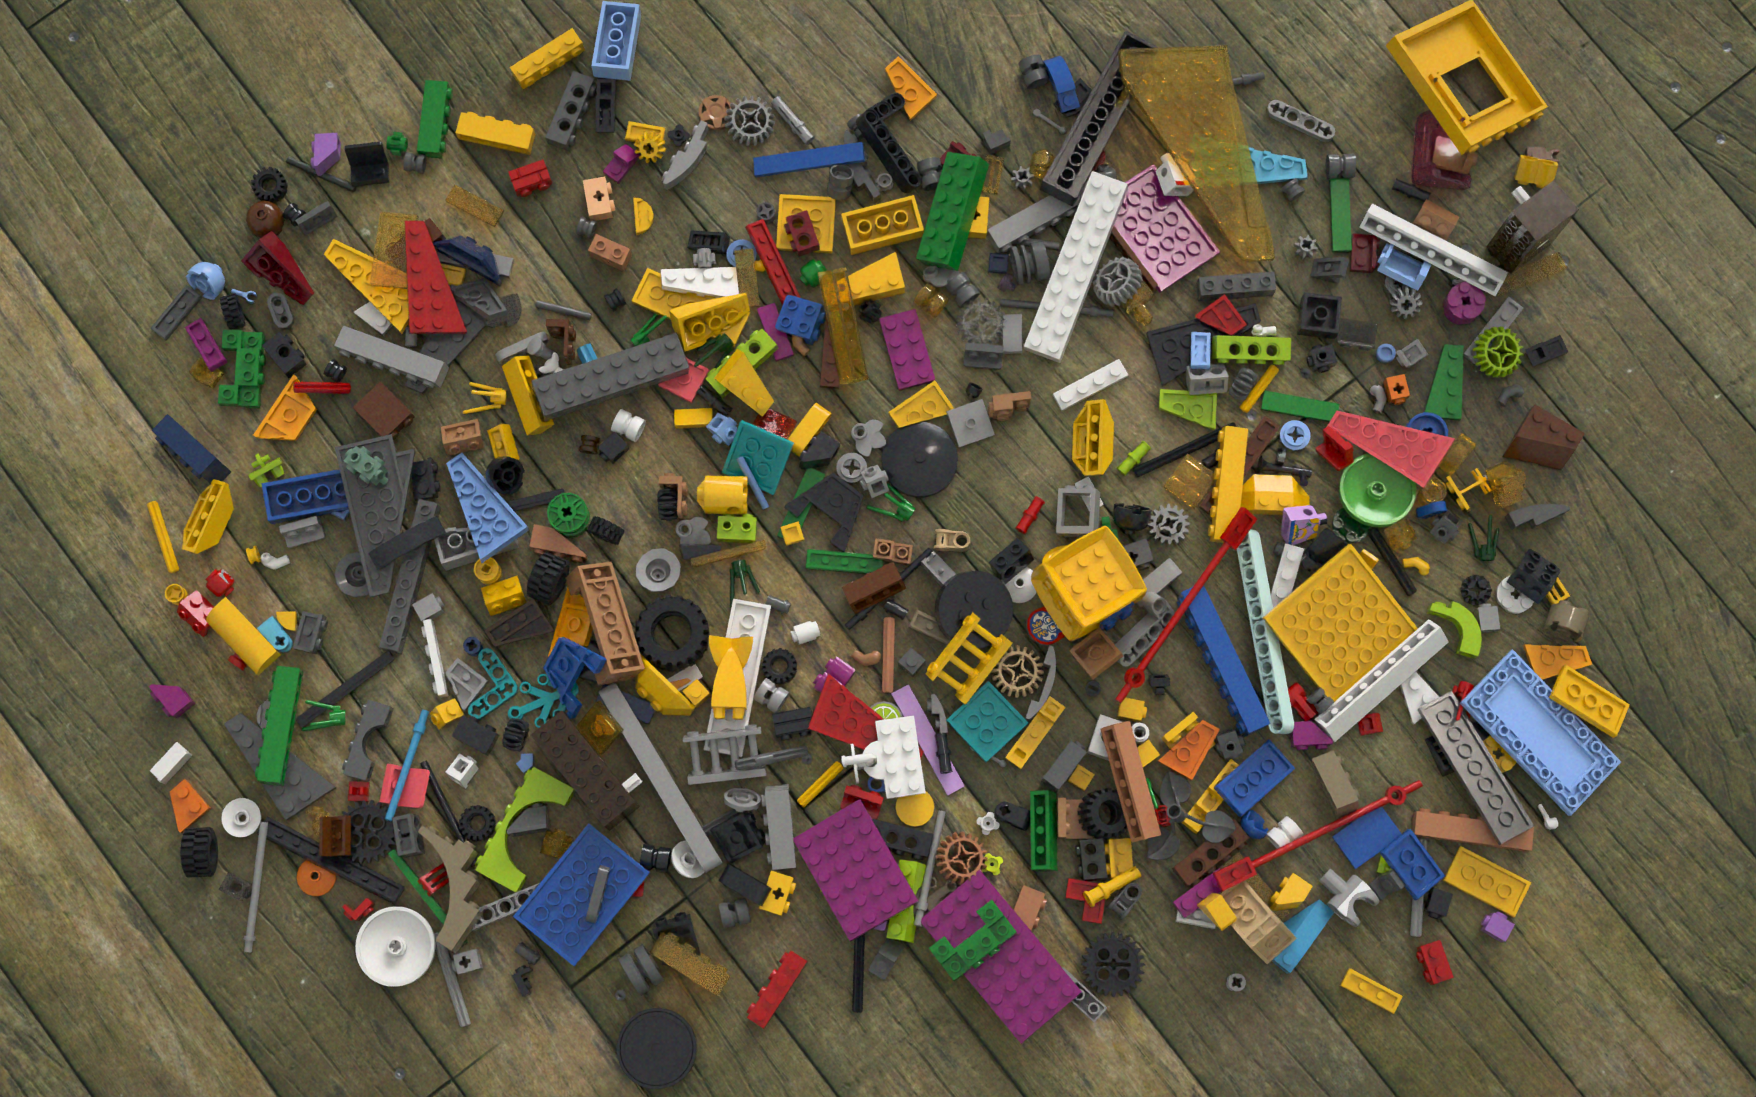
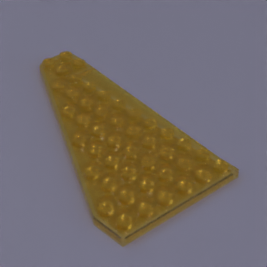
M1227 45L1120 49L1118 56L1123 83L1238 258L1246 262L1273 261L1275 259L1273 240L1269 223L1266 221L1236 98Z

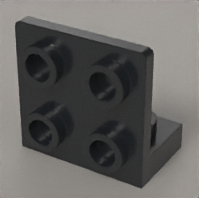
M382 142L344 146L351 168L352 187L390 183L389 163Z

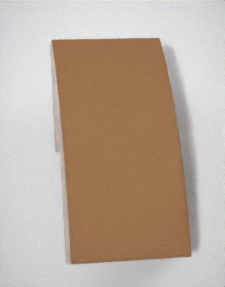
M875 538L873 558L910 565L913 545Z

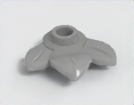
M930 266L923 271V279L933 286L942 287L960 273L959 271Z
M870 420L866 424L858 423L851 430L852 438L856 441V449L863 456L869 457L872 448L878 449L886 445L885 437L880 433L884 424L878 420ZM863 430L864 434L858 436L859 431Z
M702 517L679 521L676 525V533L680 537V544H710V534L704 529L708 521ZM685 525L689 528L687 533L683 531V526Z

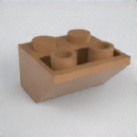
M1426 199L1412 224L1446 241L1454 229L1459 216Z

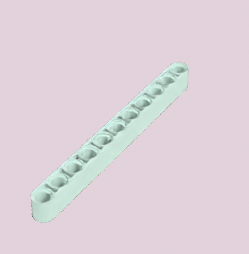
M1250 529L1237 548L1265 709L1271 723L1269 724L1270 731L1275 734H1289L1294 729V720L1279 638L1263 620V617L1273 609L1261 539L1256 530Z

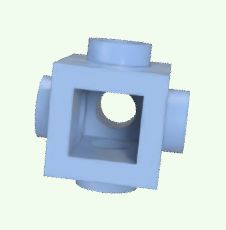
M717 413L706 426L713 434L712 438L718 444L724 443L728 446L733 442L738 429L736 427L737 423L731 417L727 418L720 413Z

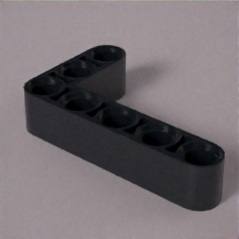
M893 93L863 112L856 119V125L903 193L908 194L921 184L922 179L883 122L905 105L904 97L899 93Z

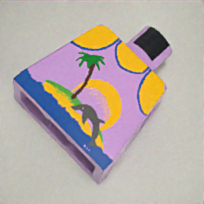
M1311 505L1286 507L1283 510L1281 536L1285 543L1289 545H1296L1313 539L1317 536L1318 526L1327 524V516L1325 513L1317 514Z

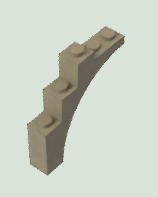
M422 825L418 833L427 839L439 853L446 867L450 885L449 909L443 928L436 941L456 954L483 915L479 911L480 906L470 900L481 883L476 880L477 875L469 870L467 871L478 853L474 850L476 846L465 840L463 843L458 839L455 844L454 841L446 836L444 839L439 837V832L433 827L429 826L427 829Z

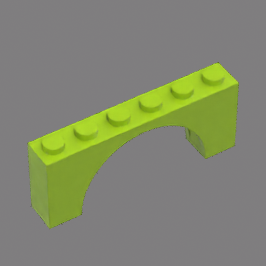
M534 766L532 770L528 769L523 778L525 780L523 786L517 788L514 797H516L512 804L509 803L505 809V818L503 821L498 822L494 830L496 834L493 839L489 838L485 845L487 850L483 856L480 855L475 863V866H477L475 871L514 892H519L522 889L528 876L516 867L510 857L507 829L523 810L533 804L555 803L567 808L576 792L572 787Z

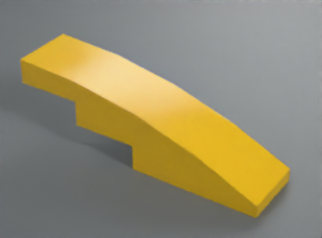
M1232 759L1228 761L1187 814L1205 822L1206 814L1218 808L1224 799L1217 793L1214 787L1239 766ZM1188 818L1181 822L1195 834L1203 827V825Z

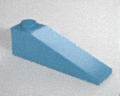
M1317 900L1285 921L1284 924L1297 939L1271 962L1285 973H1291L1334 914V911L1321 900Z

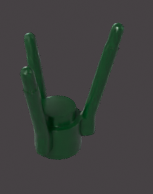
M724 333L698 347L696 350L700 351L712 344L715 345L711 351L694 364V367L699 366L717 350L721 353L725 351L714 367L717 369L721 365V361L733 351V341Z
M1489 515L1487 544L1481 545V548L1478 547L1472 523H1468L1475 556H1479V561H1494V556H1496L1500 529L1496 528L1493 545H1491L1492 515Z
M737 560L731 563L732 569L729 570L731 576L730 608L734 599L735 576L740 578L744 595L747 594L744 580L747 573L756 592L760 593L751 572L750 565L747 566L746 560Z

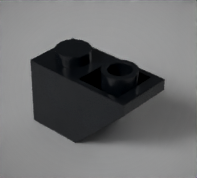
M821 431L818 437L814 436L810 441L808 451L804 450L800 455L799 468L803 470L828 466L838 453L841 443Z

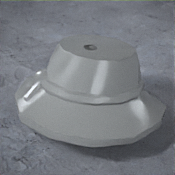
M651 549L642 555L636 564V578L645 589L651 592H664L675 586L680 577L681 564L675 554L667 549Z

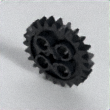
M363 800L361 806L358 802H355V808L348 806V813L342 811L343 815L351 816V839L354 835H359L360 837L357 845H353L351 842L352 861H356L359 857L360 863H364L365 858L369 864L372 863V858L379 862V855L386 858L385 851H392L389 846L396 845V842L393 841V838H395L393 820L392 822L385 820L388 807L385 806L381 809V802H378L375 806L374 800H371L369 805L366 800ZM371 814V819L368 824V815ZM362 815L364 821L361 825L357 826L355 819L357 816ZM381 818L383 824L380 828L376 829L374 822L376 819ZM368 828L371 830V833L366 835L363 833V830ZM373 838L379 839V845L376 848L371 847V840ZM366 839V848L363 849V845Z
M1114 932L1111 933L1110 938L1104 933L1103 940L1097 936V943L1090 941L1092 948H1085L1088 955H1082V958L1086 959V962L1081 963V966L1086 967L1082 974H1088L1085 981L1091 980L1090 988L1097 986V993L1104 990V996L1111 992L1112 997H1115L1117 991L1120 996H1123V990L1130 993L1129 986L1137 988L1134 982H1141L1142 980L1138 975L1145 973L1140 970V967L1146 966V964L1140 963V960L1144 958L1143 955H1138L1141 948L1135 949L1134 946L1137 942L1135 941L1130 944L1129 936L1123 940L1122 933L1119 934L1118 938L1115 937ZM1100 949H1105L1108 952L1106 960H1101L1098 957ZM1120 949L1127 951L1128 958L1126 960L1119 959L1118 952ZM1114 959L1115 963H1130L1131 966H1118L1112 970L1111 966H1096V963H1110ZM1100 969L1107 970L1109 975L1106 980H1101L1098 977ZM1125 969L1128 972L1126 980L1119 979V970Z

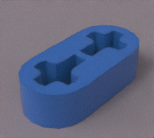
M1438 501L1416 509L1417 519H1426L1447 512L1446 501Z

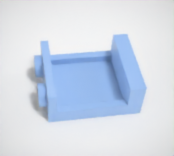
M1386 243L1377 261L1380 264L1377 271L1418 291L1427 276L1431 264L1425 260L1422 263L1395 250L1393 244Z

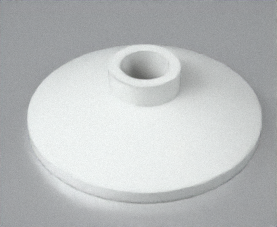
M1025 567L1008 583L1004 584L1011 595L1012 602L1025 603L1036 595L1037 592L1031 582L1032 569ZM1017 580H1022V581H1023V585H1022V586H1018V585L1016 584V581H1017Z
M246 798L232 800L222 812L224 829L235 837H247L253 834L261 822L259 807L256 803ZM242 815L246 816V820L244 822L240 821V817Z
M687 841L679 842L671 853L674 868L678 873L687 878L701 876L704 870Z

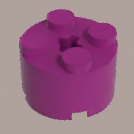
M1468 282L1457 284L1449 291L1443 301L1444 314L1454 324H1470L1483 311L1486 297L1480 288Z

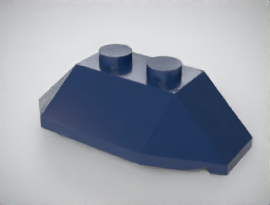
M461 235L434 242L433 245L437 252L494 284L501 286L502 282L497 262L492 253L493 251L485 245L481 247L471 237L467 236L464 238Z

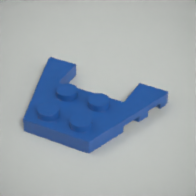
M560 637L543 668L553 688H557L560 694L559 700L562 705L565 704L568 710L567 716L573 719L576 718L580 711L582 703L571 693V690L583 667L586 665L594 674L601 672L607 659L565 637Z

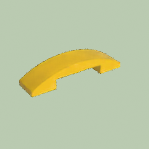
M1049 696L1005 758L1021 769L1066 707Z

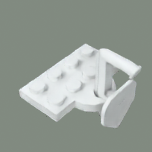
M914 716L875 721L878 741L870 743L865 748L863 754L855 755L854 744H850L852 756H842L841 758L843 767L853 765L856 784L859 783L857 770L864 769L870 777L876 780H884L887 799L926 793Z

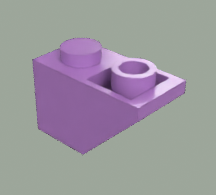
M338 133L315 134V141H312L314 157H311L312 169H315L317 176L323 175L340 160L341 142Z

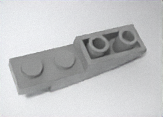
M700 121L699 125H695L692 131V140L686 143L684 152L678 150L677 154L671 157L669 163L671 166L668 172H664L661 180L664 189L669 190L676 186L699 164L708 149L707 142L703 141L709 130L708 123Z

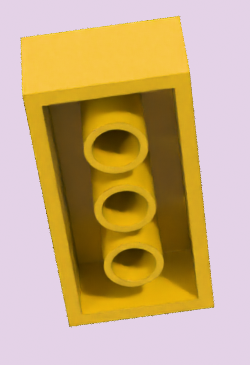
M914 195L841 214L851 255L921 238L924 233Z

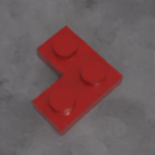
M1068 878L1065 898L1084 901L1082 921L1102 924L1105 899L1095 903L1094 907H1090L1083 895L1084 891L1094 889L1098 883Z

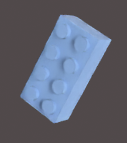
M602 1L591 65L594 77L631 81L641 20L639 4Z

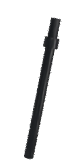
M929 547L900 573L903 581L921 565L923 559L931 555L933 551ZM880 602L856 613L845 624L846 628L850 630L860 620L863 621L868 616L867 614Z
M427 760L423 761L420 765L422 769L430 771L429 783L457 840L459 839L464 843L466 838L459 828V824ZM476 858L470 865L471 867L475 866V863L477 861Z

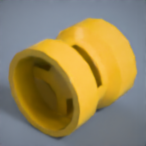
M171 584L165 590L166 599L177 606L180 601L189 596L188 591L178 584Z

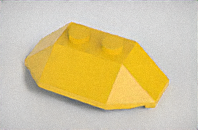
M1100 399L1086 401L1085 407L1080 411L1073 423L1072 460L1084 476L1103 475L1113 460L1114 421L1106 400Z
M1254 474L1242 486L1240 508L1244 507L1252 514L1283 515V510L1286 507L1310 505L1309 495L1292 476Z
M213 479L211 485L206 487L199 495L183 531V550L198 554L219 543L234 510L229 484Z
M640 653L645 669L635 677L637 693L642 698H646L655 711L663 715L690 716L695 706Z

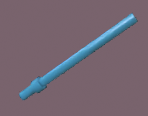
M422 709L418 723L414 725V734L385 816L387 821L392 822V817H394L421 735H424L425 723L429 715L427 710Z

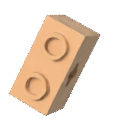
M605 177L583 180L590 220L597 221L613 218L612 211H615L614 201L610 200L609 194L612 193L611 183H607ZM599 196H602V201H598Z

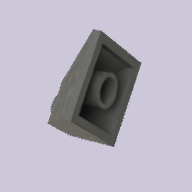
M542 803L531 805V808L526 809L507 829V834L516 837L551 831L548 807L543 806Z

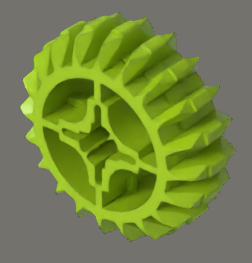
M1500 326L1498 328L1491 327L1490 330H1484V334H1479V340L1474 342L1477 347L1472 349L1476 352L1473 358L1478 359L1475 365H1481L1479 371H1486L1485 375H1492L1493 378H1497L1498 376L1505 377L1506 374L1511 375L1513 373L1512 370H1517V364L1522 362L1519 357L1524 355L1520 353V349L1523 346L1518 345L1521 339H1515L1517 333H1510L1511 329L1507 328L1504 330V327ZM1494 338L1492 346L1488 348L1490 341ZM1508 356V359H1507L1506 363L1502 366V363H1504L1505 357Z

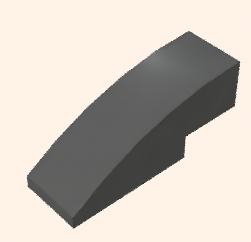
M1559 504L1532 505L1512 511L1504 517L1511 530L1526 523H1529L1533 529L1565 514L1570 510V507Z

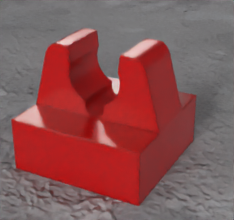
M349 781L348 801L362 802L366 800L369 802L370 782Z

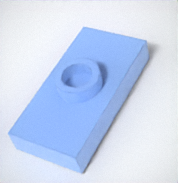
M1191 332L1190 369H1210L1211 333Z

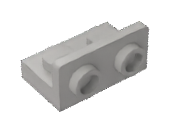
M317 516L279 526L280 533L285 537L288 548L325 538L322 522Z

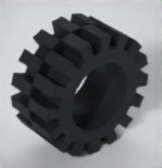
M263 167V171H256L258 174L253 175L254 180H251L253 185L251 187L259 200L274 203V200L279 202L278 198L281 197L283 199L285 197L283 193H287L286 188H288V184L278 169H273L272 167L266 169ZM267 179H273L276 181V187L272 191L263 190V183Z
M236 293L220 297L222 313L229 330L246 326L244 312Z
M593 516L587 529L594 536L615 545L619 544L625 532L624 529L598 516Z
M782 648L772 649L763 658L762 670L765 677L775 684H784L785 682H790L795 677L797 662L794 655L788 650H783ZM777 659H782L787 663L786 671L780 674L772 669V664Z
M480 805L470 806L460 815L459 828L466 838L473 841H482L488 839L493 834L492 832L495 830L496 824L495 816L486 807ZM475 816H482L485 820L483 829L479 831L473 830L470 826V821Z

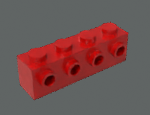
M791 950L789 954L787 952L783 954L779 961L782 963L778 970L774 969L768 978L771 980L767 987L763 986L757 995L760 997L756 1004L752 1002L747 1010L749 1014L747 1018L765 1029L808 962Z

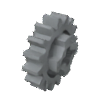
M1167 504L1165 509L1160 505L1159 511L1154 509L1153 514L1155 516H1151L1150 521L1152 522L1148 524V527L1152 528L1149 534H1155L1153 540L1156 541L1159 538L1161 545L1166 541L1168 546L1171 545L1172 541L1177 545L1179 543L1178 538L1183 541L1185 538L1183 534H1188L1189 532L1185 527L1190 525L1189 522H1185L1188 519V515H1182L1184 510L1178 511L1177 505L1171 508L1170 504ZM1160 516L1161 523L1156 526L1157 518ZM1166 522L1173 524L1171 529L1169 526H1164ZM1181 524V530L1177 534L1176 527Z

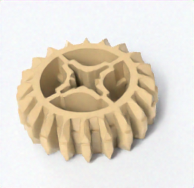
M1019 645L1016 646V651H1013L1012 646H1010L1009 653L1006 651L1003 655L1004 657L996 664L995 667L998 668H994L991 673L997 674L992 677V680H999L995 686H1003L1001 693L1008 689L1007 696L1009 697L1012 692H1015V698L1019 697V692L1022 693L1023 697H1026L1025 690L1032 694L1033 689L1031 686L1038 689L1039 685L1035 681L1042 682L1043 680L1037 676L1044 674L1043 670H1038L1043 664H1036L1040 657L1032 658L1034 651L1032 650L1027 654V647H1024L1023 652H1021ZM1012 657H1019L1018 662L1014 665L1004 664L1006 660ZM1025 659L1031 664L1033 674L1024 668ZM1019 663H1021L1020 672L1023 674L1020 675L1019 673V676H1017L1016 680H1014L1015 671H1013L1012 669L1016 670V667H1018ZM1002 670L1011 675L1010 684L1004 680ZM1028 678L1031 680L1024 686L1016 687L1019 679Z

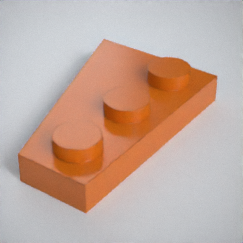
M1202 720L1157 762L1192 781L1220 729Z

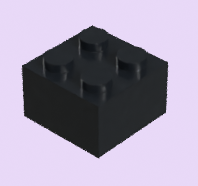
M1304 292L1300 300L1297 335L1335 339L1339 333L1342 297Z

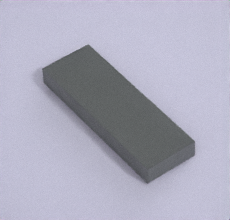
M186 285L150 329L167 341L203 297Z

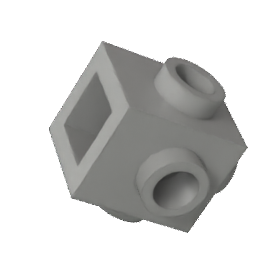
M878 465L868 467L860 472L862 480H860L861 486L864 491L867 490L871 498L889 491L886 483L889 481L885 470H880Z

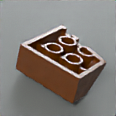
M1534 405L1529 409L1502 457L1562 470L1585 433L1539 406Z

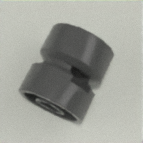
M1041 55L1028 56L1018 63L1021 73L1025 75L1024 81L1028 89H1035L1048 83L1049 77L1046 69H1043L1044 63Z
M1354 153L1343 154L1341 157L1339 154H1327L1326 176L1328 179L1339 178L1340 175L1343 178L1355 177L1356 158Z
M931 157L919 161L917 169L918 173L922 175V189L924 191L936 190L941 175L940 171L942 170L940 158Z
M843 164L831 167L827 185V194L831 198L845 200L850 197L854 171L851 167Z
M965 272L953 277L945 286L951 295H956L955 300L961 308L972 303L980 295L976 286L973 284L969 285L971 280Z
M746 898L735 900L734 904L730 902L719 904L724 929L735 927L736 923L740 925L751 923Z

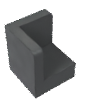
M988 130L982 135V140L989 155L1010 147L1011 140L1009 137L1006 138L1003 130L992 134Z

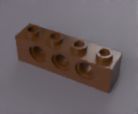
M1235 819L1233 820L1236 827L1235 832L1228 837L1232 842L1230 848L1224 847L1222 842L1212 843L1206 841L1171 868L1186 887L1190 884L1192 887L1202 881L1200 876L1205 872L1209 875L1217 869L1215 865L1219 861L1226 862L1232 857L1231 852L1237 849L1239 851L1247 845L1246 840L1249 836ZM1209 849L1216 852L1215 860H1210L1207 857ZM1194 861L1201 864L1200 872L1193 871L1191 865Z

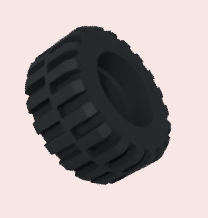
M666 595L665 598L660 599L659 597L654 599L655 602L652 604L648 603L645 606L646 609L640 612L639 620L635 624V639L642 655L652 665L661 670L674 671L679 669L681 671L685 670L687 666L695 665V662L698 659L700 660L703 657L704 651L707 650L710 635L709 625L701 608L690 599L686 600L678 595L676 597ZM669 616L683 618L689 624L691 630L688 643L675 651L661 648L654 636L657 624Z

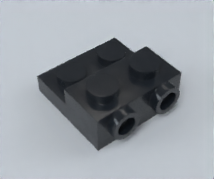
M738 812L730 816L728 820L710 829L711 834L729 863L763 847L766 842L765 833L755 825L756 818L752 812Z
M685 912L675 914L672 919L667 920L666 917L656 919L655 923L652 924L662 965L701 955L690 914L686 915Z

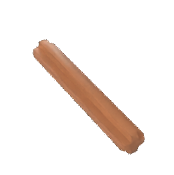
M885 617L883 619V693H893L895 619L893 617Z

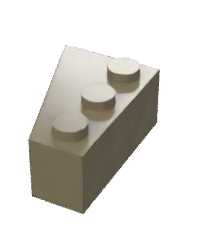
M1333 750L1313 758L1311 767L1320 788L1324 790L1328 798L1326 800L1328 806H1332L1335 812L1334 820L1358 810L1360 795L1357 789L1352 788L1350 784L1352 783L1351 777L1348 772H1344L1341 757L1339 755L1336 756Z

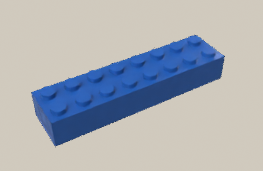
M1203 586L1184 613L1186 616L1185 623L1188 629H1192L1195 634L1193 636L1194 642L1197 647H1201L1203 654H1201L1205 664H1209L1212 670L1210 675L1213 681H1217L1220 686L1218 689L1222 699H1226L1229 705L1227 710L1230 716H1234L1237 722L1235 726L1238 733L1247 737L1266 728L1271 723ZM1192 588L1181 592L1176 602L1178 608Z

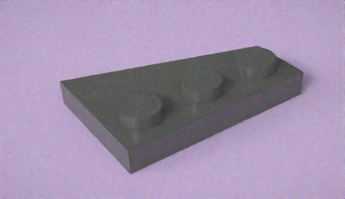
M485 278L450 288L455 298L489 321L507 316V309Z

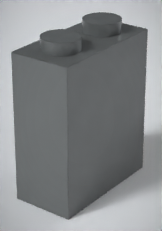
M1070 741L1041 782L1057 793L1087 753L1084 750L1085 747L1078 741Z

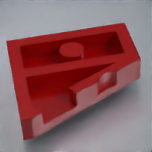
M1225 294L1195 315L1199 321L1229 336L1235 335L1247 326Z

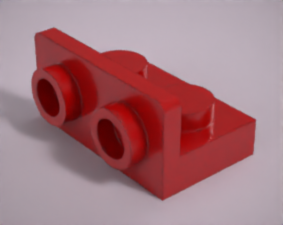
M1440 940L1416 947L1418 950L1416 957L1418 962L1423 964L1425 970L1423 971V976L1426 982H1429L1430 985H1435L1454 978Z

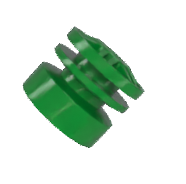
M562 493L555 496L547 508V517L550 524L566 538H576L582 535L588 529L591 522L590 512L584 500L573 493ZM565 511H566V512H569V511H570V512L572 513V515H571V516H569V515L565 516L564 512H565Z

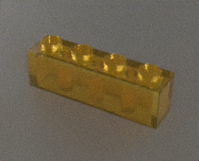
M662 932L650 953L716 996H719L731 977L726 973L728 969L719 963L717 966H714L710 963L712 959L705 954L697 955L694 953L695 948L685 942L682 945L677 942L679 938L669 932L666 935Z

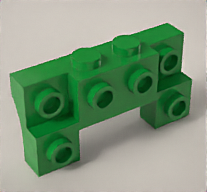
M223 330L222 349L224 351H237L234 385H219L218 404L220 406L260 409L262 384L265 383L263 366L266 365V355H264V348L262 347L265 343L263 332Z
M990 900L976 911L985 925L956 948H953L945 936L929 947L930 951L954 982L971 968H979L984 963V958L988 955L993 957L1000 951L999 947L1017 934L993 900Z

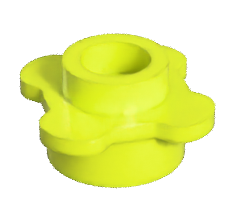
M990 853L986 854L984 857H987L988 861H985L984 864L987 868L982 869V871L998 875L1000 873V864L1003 863L1002 857H995Z

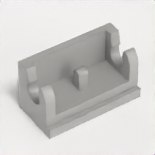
M934 551L931 552L928 558L921 561V566L941 587L948 579L956 575Z

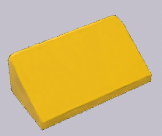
M713 408L674 410L675 429L706 427L713 419Z
M500 424L487 430L495 459L508 456L519 460L509 424Z

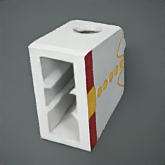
M1170 153L1161 156L1160 159L1163 164L1156 170V174L1164 196H1188L1200 186L1185 161L1173 160Z

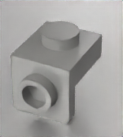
M1419 339L1396 352L1398 362L1402 367L1405 365L1406 368L1412 367L1429 355Z

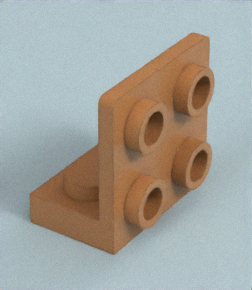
M1057 798V839H1095L1094 836L1087 834L1088 830L1083 831L1081 828L1083 824H1079L1078 821L1081 819L1080 815H1077L1078 811L1081 810L1078 806L1083 800Z

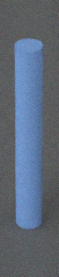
M738 457L736 460L745 477H748V483L763 510L768 508L769 504L744 457Z

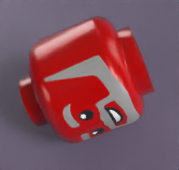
M215 569L205 579L207 581L206 588L216 597L223 595L227 597L234 590L232 585L235 580L224 569L219 571Z

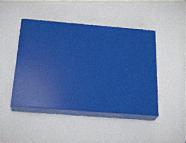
M1380 807L1356 819L1332 836V839L1352 867L1356 869L1391 844L1401 835V832L1383 807Z
M1407 829L1380 852L1390 868L1394 869L1405 884L1404 887L1414 900H1418L1445 877L1411 829Z

